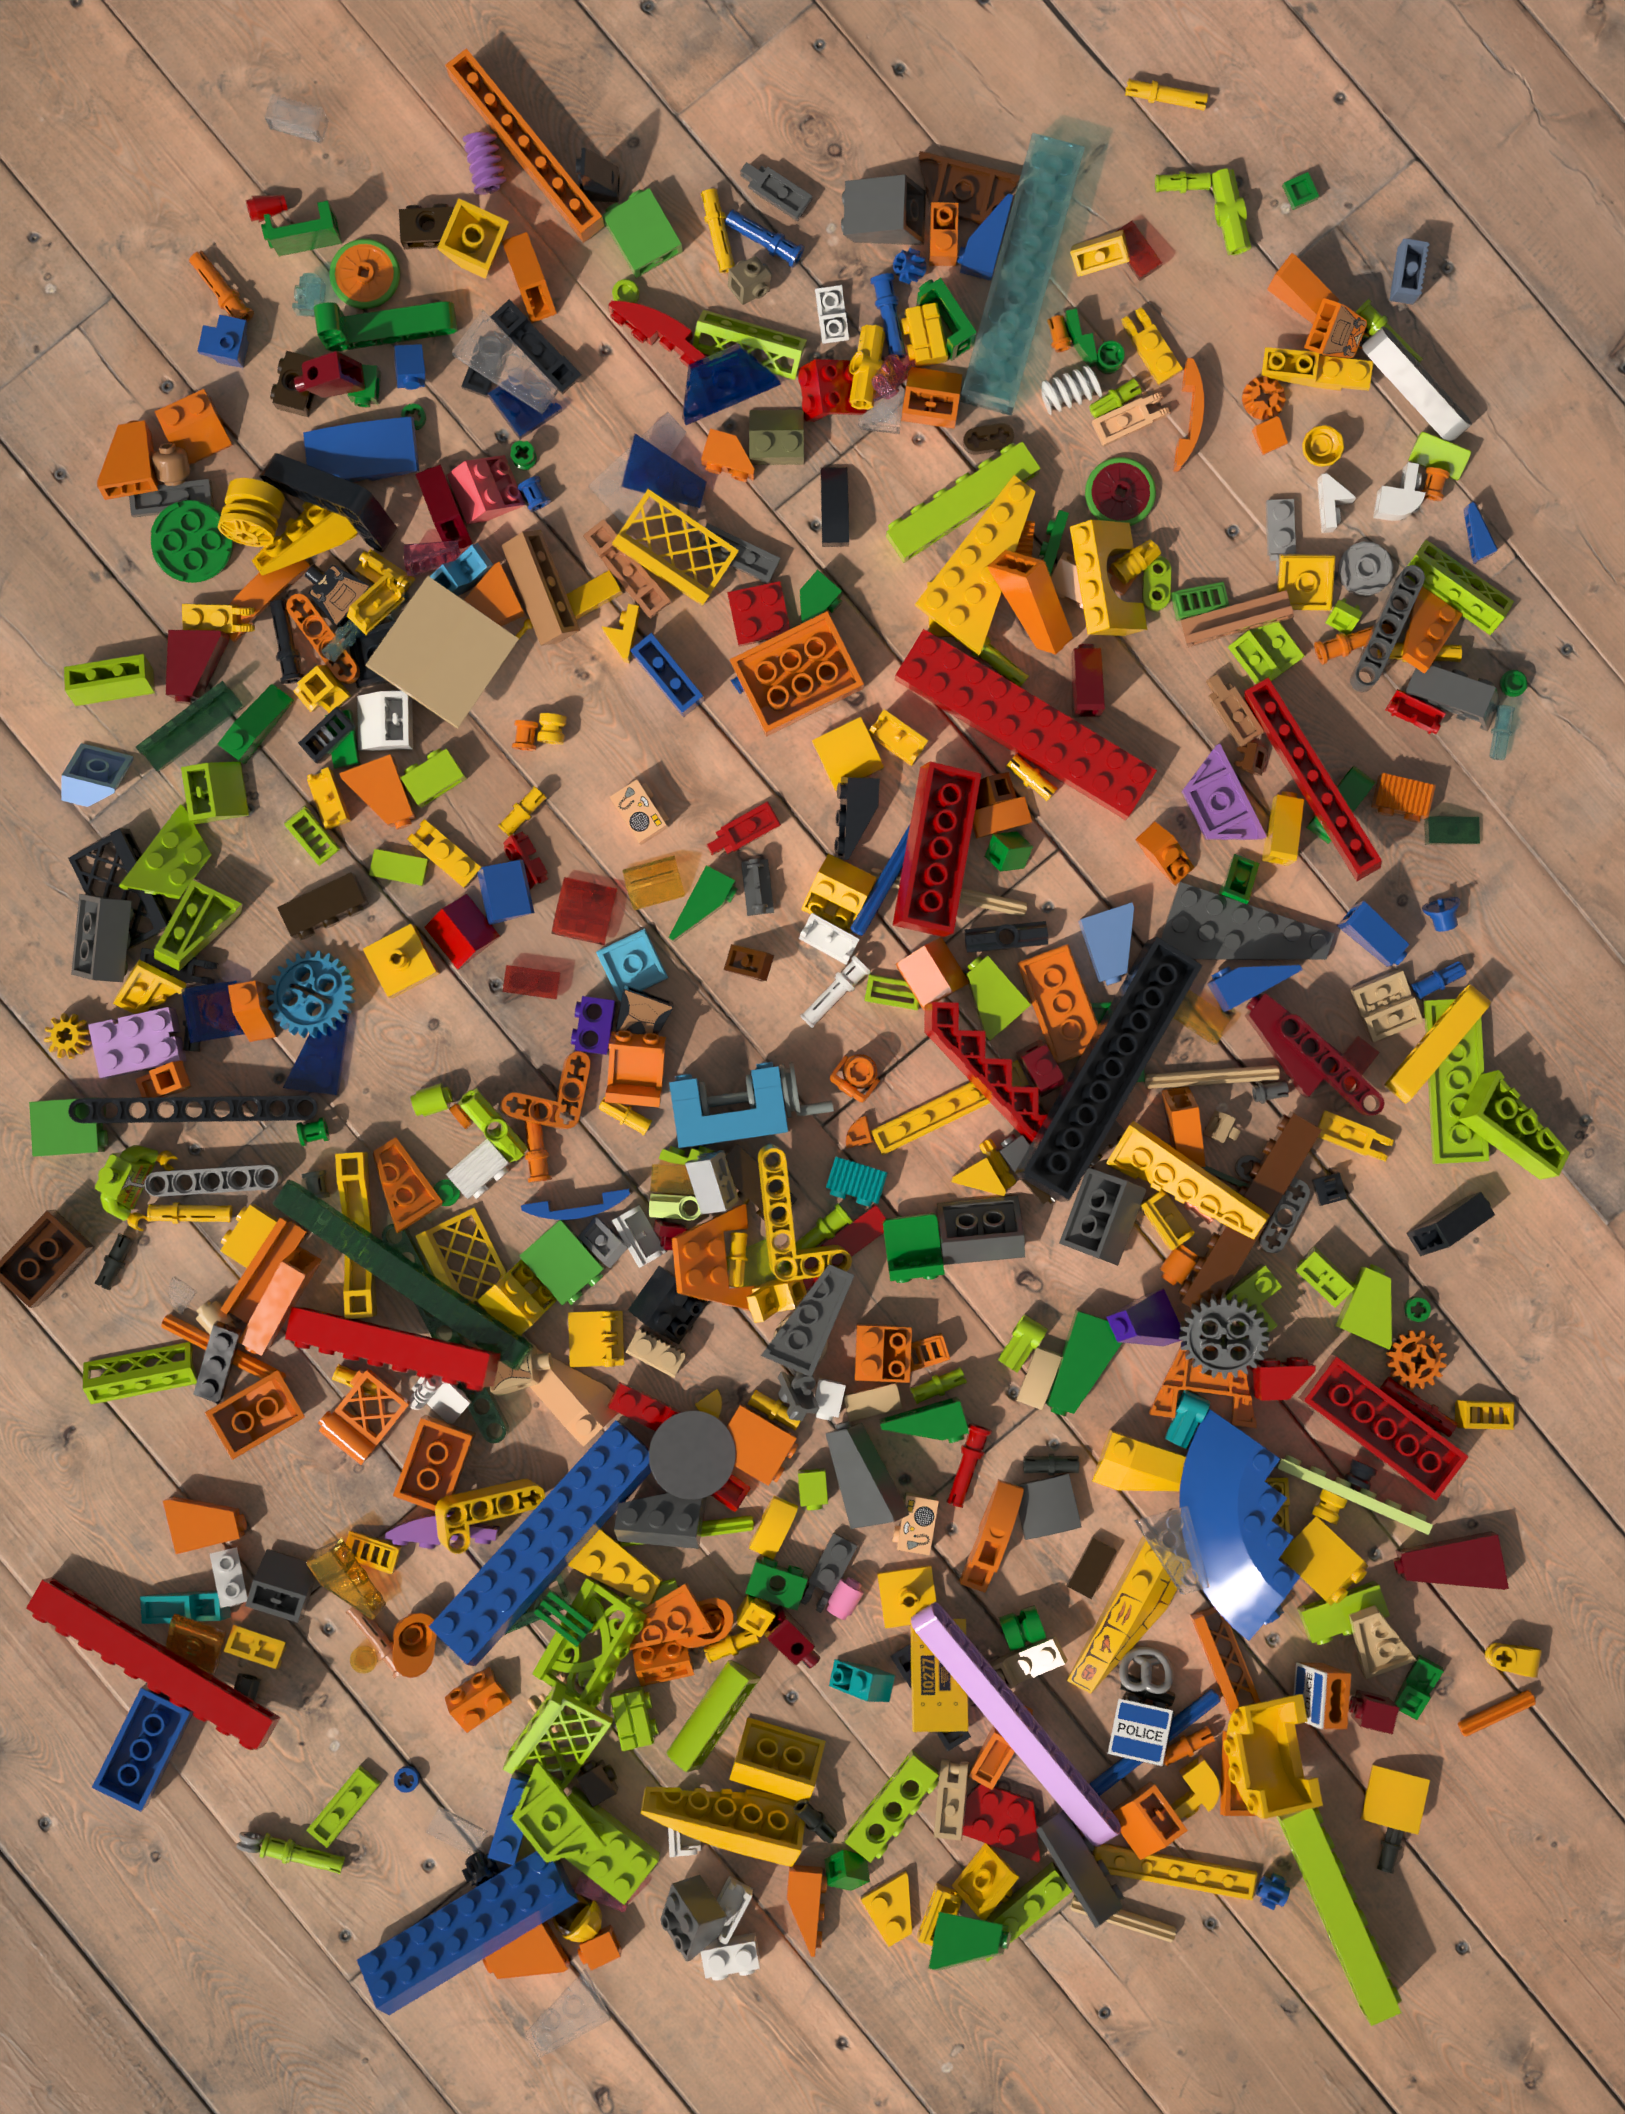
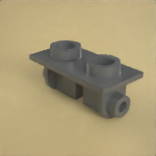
M750 859L749 861L741 862L747 916L774 913L768 859Z

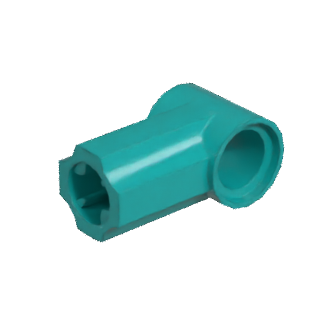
M1184 1390L1176 1405L1175 1418L1170 1423L1164 1438L1186 1449L1198 1423H1201L1206 1416L1210 1401L1195 1393Z

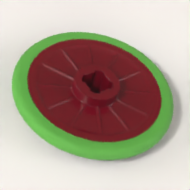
M1116 457L1105 460L1094 468L1086 483L1085 497L1090 511L1098 520L1125 522L1133 526L1142 521L1153 508L1156 498V487L1152 475L1145 466L1130 458ZM1118 487L1126 491L1124 497L1115 494Z

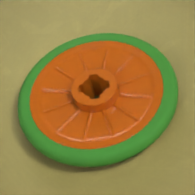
M357 239L345 244L335 254L330 266V282L335 294L344 303L359 309H371L387 302L395 293L400 280V267L394 253L386 245L372 239ZM362 270L369 271L367 278L361 277Z

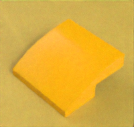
M861 717L812 740L835 792L837 791L838 783H841V777L865 778L884 768Z
M1372 1764L1360 1819L1419 1835L1430 1780Z

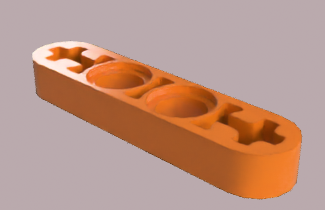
M303 594L292 595L287 601L286 609L330 671L344 684L356 682L360 675L358 664L315 605ZM298 601L302 604L305 603L303 608L310 615L307 618L298 610L295 611L297 609L295 604ZM314 621H319L322 624V631L318 635H311L309 633V626ZM334 642L338 646V651L334 656L328 657L324 653V648L328 643ZM342 660L346 666H352L349 677L341 675L344 671L337 663L338 661Z

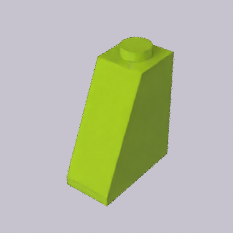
M979 956L967 966L970 972L966 974L982 1030L985 1031V1038L989 1042L1031 1004L989 956L984 959Z
M1370 1264L1369 1268L1361 1266L1354 1281L1355 1289L1348 1295L1335 1326L1390 1350L1392 1346L1391 1278L1384 1275L1386 1270Z

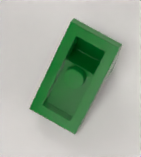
M1234 853L1219 894L1248 904L1260 863Z

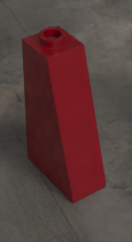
M1266 993L1261 994L1260 997L1254 996L1246 1005L1249 1011L1245 1014V1017L1298 1092L1303 1097H1310L1323 1078L1276 1032L1277 1021L1291 1013ZM1288 1019L1284 1023V1030L1290 1035L1294 1034L1297 1028L1296 1024ZM1310 1038L1304 1042V1049L1307 1053L1312 1054L1316 1050V1043ZM1329 1044L1340 1056L1343 1055V1054H1342L1341 1052H1339L1336 1048H1334L1331 1044ZM1328 1057L1324 1061V1069L1327 1072L1336 1064L1334 1059Z
M1493 1531L1396 1550L1397 1558H1394V1567L1396 1573L1401 1574V1577L1406 1581L1500 1590L1509 1589L1499 1536Z

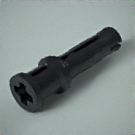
M275 600L270 602L269 606L279 652H277L276 661L280 662L282 677L280 682L281 684H293L299 682L304 677V674H301L298 660L300 652L295 649L290 618L286 609L287 601Z

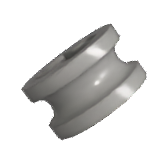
M253 1832L239 1833L241 1842H238L236 1846L239 1850L249 1853H259L261 1851L259 1843L263 1842L264 1837Z

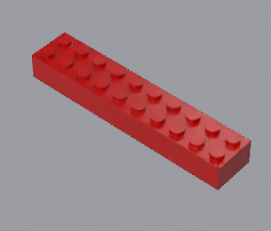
M925 629L922 630L895 675L894 680L1015 754H1019L1023 759L1124 820L1130 816L1157 772L1153 767Z

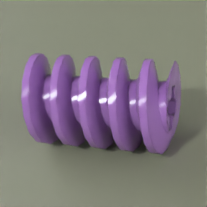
M475 132L464 136L462 139L466 143L464 149L469 153L467 161L471 164L469 171L473 174L471 180L476 185L474 192L486 195L498 191L500 184L505 183L507 180L506 177L497 175L504 171L503 166H495L496 163L502 160L500 155H493L494 152L500 149L498 145H491V142L497 140V135L488 134L487 132Z

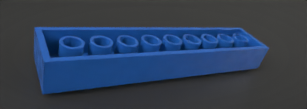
M615 1420L430 1624L429 1628L466 1665L477 1666L617 1511L618 1504L625 1502L652 1472L649 1464V1448L625 1425Z

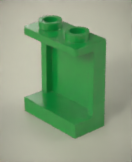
M329 201L317 203L321 219L283 227H277L271 215L264 214L265 223L261 224L264 239L265 241L268 240L270 249L274 248L280 257L342 244L337 217Z
M941 278L936 281L931 279L922 284L917 294L916 306L931 303L938 304L940 316L953 334L948 337L946 346L948 357L953 361L974 347L977 332Z

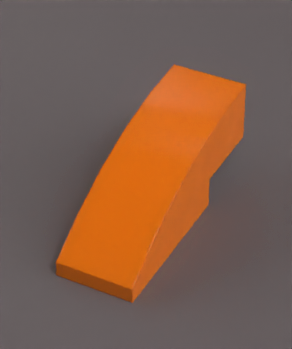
M1025 1706L1026 1709H1027V1710L1031 1713V1715L1033 1716V1710L1030 1709L1029 1707ZM992 1726L968 1774L969 1778L993 1790L1015 1752L994 1726Z

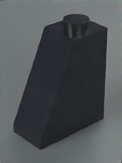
M1482 1192L1465 1197L1406 1234L1421 1257L1451 1247L1494 1217L1495 1213L1491 1209L1489 1201Z

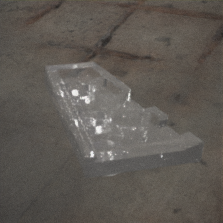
M1188 1506L1134 1520L1180 1594H1188L1210 1587Z

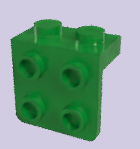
M926 1213L894 1217L883 1221L890 1282L907 1283L914 1278L922 1277L923 1279L931 1280L938 1278L939 1275H945L936 1214Z

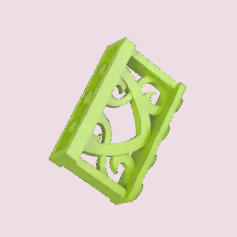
M586 1578L571 1606L586 1618L590 1619L591 1617V1622L597 1619L589 1633L595 1632L600 1628L602 1654L592 1660L580 1663L582 1658L580 1644L578 1647L574 1646L556 1631L532 1675L539 1680H543L552 1688L556 1682L566 1686L565 1694L595 1708L601 1702L602 1694L608 1683L614 1679L616 1669L621 1660L629 1653L630 1644L634 1637L642 1630L647 1615L608 1589L602 1582ZM602 1597L614 1604L606 1611L599 1602ZM616 1611H622L625 1614V1619L619 1629H617L616 1625L621 1619L613 1618L609 1620V1617ZM566 1613L565 1616L584 1630L585 1625L570 1613ZM563 1622L560 1623L561 1626L578 1638L579 1635ZM574 1649L575 1655L568 1658L571 1650ZM559 1672L569 1673L567 1685L557 1678ZM576 1674H579L578 1682L580 1686H583L585 1679H589L582 1694H579L575 1689Z

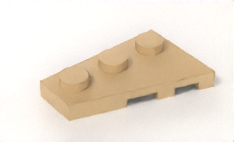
M1375 1605L1349 1615L1360 1666L1365 1679L1417 1661L1411 1650Z

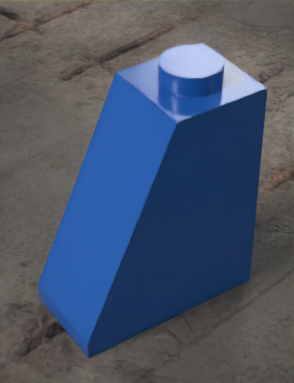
M1365 901L1353 905L1337 925L1338 928L1386 967L1392 966L1394 963L1399 965L1408 954L1405 949L1409 946V943Z

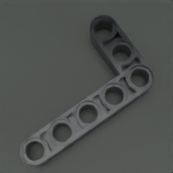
M274 453L260 474V478L264 482L276 487L279 491L346 517L362 539L379 552H384L398 531L397 526L374 495L360 485L278 453Z

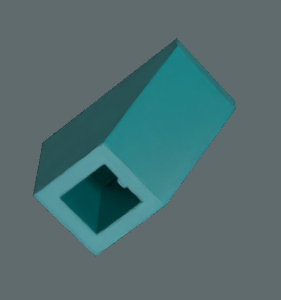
M834 1659L829 1686L867 1702H890L895 1675L875 1667Z

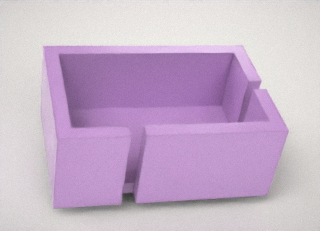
M166 1007L120 1017L118 1020L111 1019L88 1024L99 1078L109 1079L158 1068L173 1061H187L185 1051H183L182 1037H170V1033L181 1032L176 1008Z

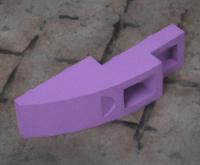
M448 1511L447 1517L452 1516L455 1511ZM432 1513L405 1521L387 1531L385 1539H392V1544L408 1545L410 1541L418 1542L419 1547L434 1549L436 1545L441 1544L438 1539L436 1515ZM470 1524V1538H475V1543L491 1544V1540L496 1541L499 1537L500 1526ZM458 1533L454 1534L450 1540L456 1541Z

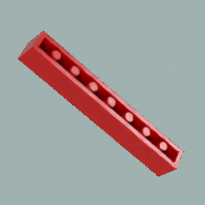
M1269 677L1245 691V702L1355 880L1359 881L1380 869L1382 859Z
M291 1307L285 1335L286 1340L295 1341V1347L310 1349L311 1346L319 1347L318 1352L334 1355L336 1351L343 1353L342 1358L359 1361V1357L368 1359L367 1364L383 1367L384 1363L392 1365V1370L408 1373V1370L411 1369L417 1371L416 1376L433 1379V1375L442 1377L441 1382L458 1385V1381L467 1383L466 1388L483 1391L484 1387L494 1386L501 1355L500 1353L353 1318L345 1319L344 1316L306 1307Z

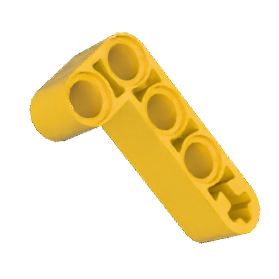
M520 1479L443 1497L435 1506L439 1542L450 1552L461 1554L470 1546V1524L535 1510L545 1499V1492L532 1480ZM507 1495L506 1502L499 1505L501 1498ZM482 1501L480 1508L473 1511L474 1505ZM456 1507L454 1514L450 1517H447L448 1511L451 1508ZM458 1533L457 1540L450 1543L451 1537Z

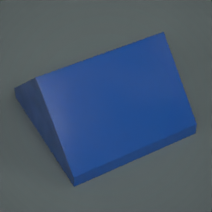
M523 860L485 866L478 871L477 875L489 925L535 913Z

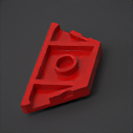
M980 1783L975 1786L966 1797L963 1835L1039 1863L1040 1852L1033 1800L994 1786L993 1790Z

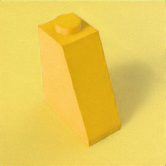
M1282 791L1281 795L1277 794L1273 797L1261 861L1289 866L1297 861L1304 799L1297 798L1298 794Z

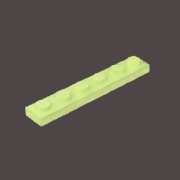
M1287 1454L1285 1459L1280 1458L1275 1468L1429 1535L1433 1526L1425 1522L1427 1516L1411 1510L1409 1515L1400 1511L1402 1505L1386 1499L1385 1504L1375 1500L1377 1494L1361 1488L1359 1493L1350 1489L1352 1483L1336 1477L1335 1481L1325 1478L1327 1472L1312 1465L1310 1470L1300 1467L1302 1461Z

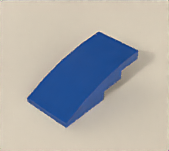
M414 417L358 422L303 432L307 465L352 483L362 480L376 481L419 471Z

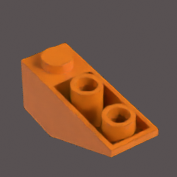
M793 1865V1867H789L787 1900L810 1956L815 1957L816 1948H821L822 1931H817L818 1920L824 1921L825 1904L820 1903V1894L826 1893L827 1878L822 1876V1867Z

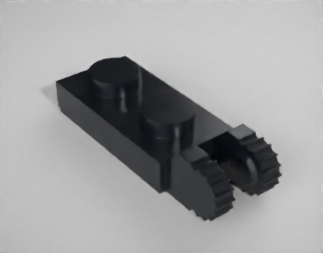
M141 949V961L185 983L193 984L194 982L214 986V979L194 976L195 967L201 966L205 969L213 970L217 969L218 963L198 960L197 957H194L179 971L154 959V950Z

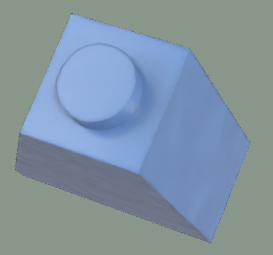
M1133 902L1078 921L1098 982L1105 981L1107 986L1122 981L1121 975L1126 974L1128 970L1134 914Z

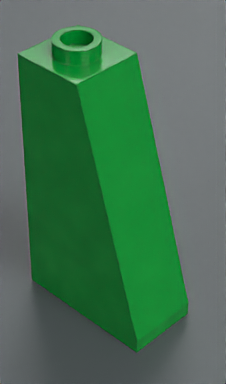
M1078 1310L1075 1311L1061 1354L1062 1359L1046 1404L1052 1407L1051 1412L1066 1416L1067 1412L1074 1414L1122 1343L1117 1342L1108 1320Z

